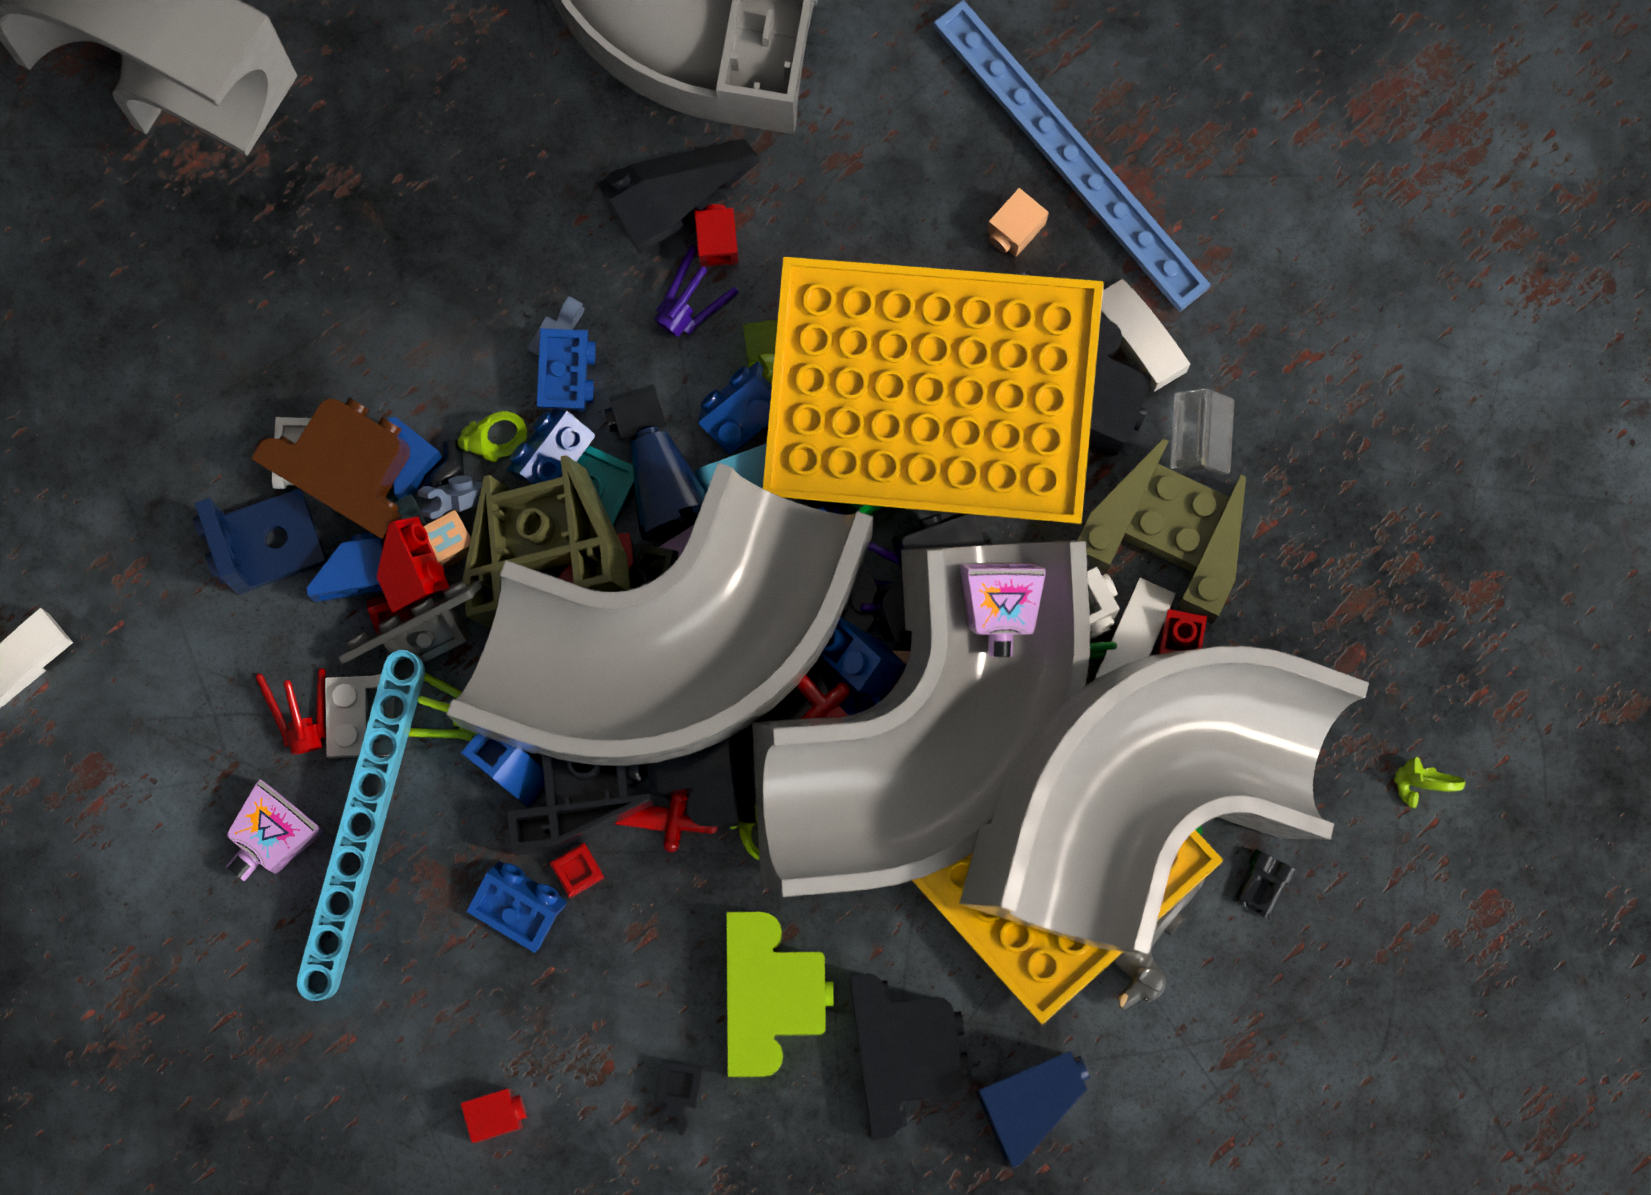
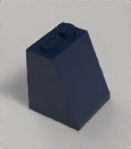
M1071 1051L975 1091L1008 1168L1021 1165L1087 1091L1084 1081L1090 1079V1076L1081 1056L1074 1058Z

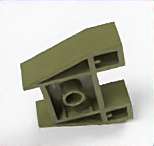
M1163 438L1090 513L1078 541H1086L1087 566L1097 567L1100 572L1105 574L1122 540L1193 572L1177 608L1188 613L1207 616V622L1213 624L1219 617L1236 580L1246 477L1240 475L1230 495L1227 496L1158 464L1169 442Z
M567 455L561 456L563 477L513 490L490 475L484 476L463 574V580L466 585L479 580L483 587L471 599L465 601L466 617L487 628L492 627L501 591L500 574L506 560L538 572L572 563L574 585L600 592L631 590L627 554L585 467Z

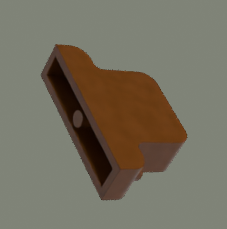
M350 397L345 404L337 399L323 401L318 406L296 443L282 435L279 439L268 438L260 443L251 458L252 460L381 539L385 540L388 524L393 521L402 520V516L398 512L399 506L386 499V495L409 459V445L398 436L402 431L401 428L381 417L378 424L367 418L366 415L369 409Z

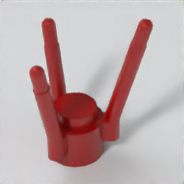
M324 668L318 670L316 724H313L312 717L301 719L292 683L290 680L284 681L283 685L292 721L288 722L289 728L264 676L261 673L256 675L260 690L282 734L284 747H290L291 755L319 750L322 748L321 739L326 738V671Z

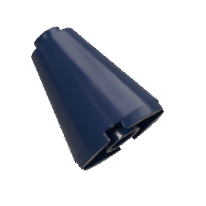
M649 427L635 434L637 439L630 444L638 526L642 540L646 541L664 539L663 531H676L678 535L693 526L706 496V492L667 431H659L658 427Z

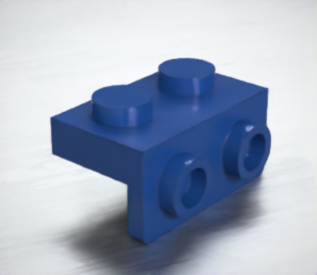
M758 361L750 368L743 366L738 369L729 379V385L720 392L717 389L711 391L700 403L702 408L698 424L729 455L769 423L772 385L762 376L764 367Z
M552 409L551 412L546 411L534 424L533 429L535 433L527 443L522 442L511 454L510 460L512 463L507 468V471L518 480L531 484L563 477L561 456L567 455L574 461H577L594 439L595 434L568 411Z

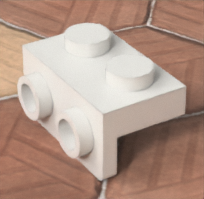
M1097 567L1087 571L1090 641L1103 636L1111 630L1110 626L1115 623L1113 620L1120 610L1114 599V596L1117 595L1114 583L1108 574L1101 575Z

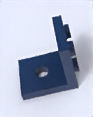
M300 488L225 514L211 498L195 503L198 515L193 517V522L198 536L201 540L205 539L211 552L205 554L210 572L213 577H218L221 584L226 583L238 595L316 568L327 562L305 495ZM275 529H282L287 533L286 543L277 549L268 547V534Z

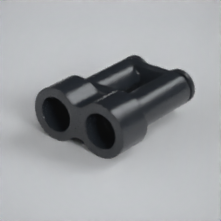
M1255 849L1248 862L1251 867L1235 896L1237 899L1233 901L1246 908L1249 907L1247 905L1249 904L1258 909V911H1255L1256 913L1270 919L1269 915H1272L1287 884L1292 885L1299 871ZM1264 878L1270 881V884L1260 903L1257 904L1252 899Z

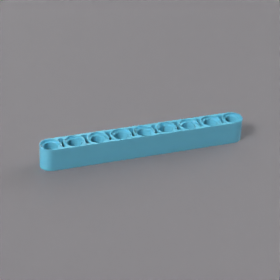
M407 650L392 652L387 657L381 673L297 978V987L300 994L310 1001L331 998L337 992L341 983L416 710L417 698L420 695L425 677L423 661L417 655ZM411 659L414 664L412 676L405 680H399L395 673L397 664L401 660ZM398 697L403 702V712L399 717L389 719L385 714V705L390 699ZM389 736L393 743V749L387 757L379 758L375 754L374 744L380 737ZM378 775L382 781V789L376 796L369 797L364 792V782L369 776ZM364 813L371 820V829L366 835L358 836L353 830V821L358 815ZM353 852L359 857L361 863L358 872L350 876L343 871L342 861L347 854ZM338 892L345 893L350 901L348 910L342 915L335 913L331 906V900ZM328 931L335 933L339 940L338 948L332 954L325 953L320 945L323 934ZM315 971L323 972L328 980V986L321 994L314 992L309 984L310 977Z

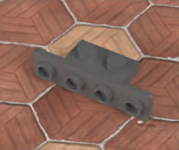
M464 580L459 581L443 591L445 597L433 602L431 597H428L410 608L412 614L402 619L399 614H395L378 624L379 631L368 635L367 631L364 630L354 635L345 642L348 648L338 656L339 660L343 664L383 644L389 655L398 650H407L417 655L425 663L466 642L471 635L454 607L471 599L483 587L479 580L466 585ZM404 659L397 664V668L403 674L413 669L414 664L411 659Z

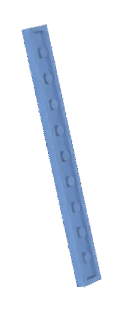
M964 0L934 22L933 28L1179 312L1210 288L1211 284Z

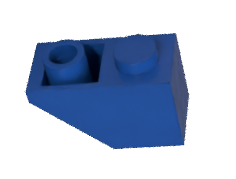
M840 617L833 635L820 654L859 692L884 698L892 690L907 665L883 642Z
M476 734L461 752L470 762L528 808L545 788L543 767L522 749Z

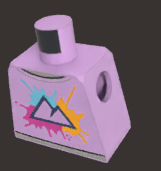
M960 564L969 629L976 634H989L988 656L1012 657L1013 634H1032L1034 632L1044 584L1045 568L1038 564Z
M260 779L227 833V837L241 849L226 867L244 882L259 864L276 874L317 840L325 830Z

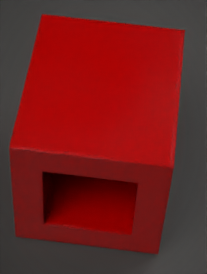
M721 204L706 206L702 211H695L700 267L739 264L733 208H726Z
M504 1089L460 1103L472 1143H479L523 1129L521 1120L527 1118L521 1095L514 1096L512 1089Z

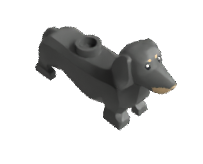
M1205 879L1157 921L1149 954L1123 952L1114 960L1115 964L1131 979L1119 996V1006L1123 1011L1140 1000L1152 1002L1163 994L1166 988V977L1153 960L1151 954L1152 947L1164 932L1171 936L1184 922L1186 917L1181 912L1194 898L1197 891L1204 884Z

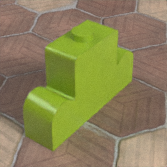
M727 912L729 1078L767 1077L776 1073L782 1065L784 1056L781 1046L774 1038L776 1036L823 1035L826 1030L825 1006H833V982H825V957L823 953L774 952L781 943L782 931L778 920L769 913Z

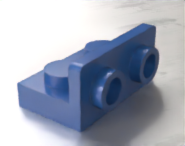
M540 328L537 408L577 410V412L585 413L586 403H593L594 380H587L588 364L595 365L596 341H589L587 330Z
M499 861L486 873L466 912L535 953L541 947L553 922L564 909L567 901L560 897L553 887L546 884H538L525 876L524 871L518 866Z

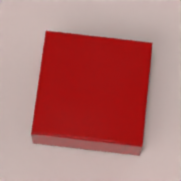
M585 843L550 862L570 899L605 879Z

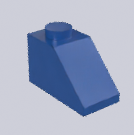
M365 533L352 536L351 542L341 543L308 585L307 595L315 603L383 592L376 576L384 541L380 537L375 538L374 534Z

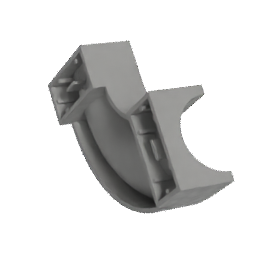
M0 0V41L14 60L28 70H31L34 64L49 51L72 42H97L121 53L120 78L112 95L133 128L144 134L148 133L163 110L243 155L248 156L297 78V74L269 17L239 0Z
M552 0L568 29L588 54L613 77L644 97L689 116L794 134L805 46L814 6H817L818 0Z
M717 463L684 551L669 570L647 585L622 592L593 591L506 560L500 574L501 591L485 648L466 688L457 699H452L447 716L460 728L533 754L540 753L565 761L592 765L627 766L660 762L688 755L717 744L747 728L752 722L757 721L772 710L799 684L815 664L833 635L843 610H846L872 538L873 517L858 511L853 515L836 514L790 501L747 481L733 467Z
M1042 541L901 550L905 631H912V643L905 670L892 691L868 710L848 717H819L752 722L762 886L782 897L885 887L927 876L958 862L974 851L980 825L991 824L1003 788L1014 765L1032 737L1059 707L1086 685L1090 656L1086 541ZM960 564H1038L1045 568L1044 584L1034 632L1032 634H1013L1012 657L988 656L989 634H976L969 629Z
M1246 646L1210 647L1153 655L1125 664L1100 676L1076 692L1048 718L1032 737L1017 760L1000 795L991 824L980 825L959 904L1103 950L1149 954L1173 860L1187 837L1206 821L1218 817L1280 839H1331L1334 823L1322 819L1316 809L1313 797V777L1316 761L1322 743L1336 718L1350 704L1366 698L1369 682L1296 656L1275 650Z

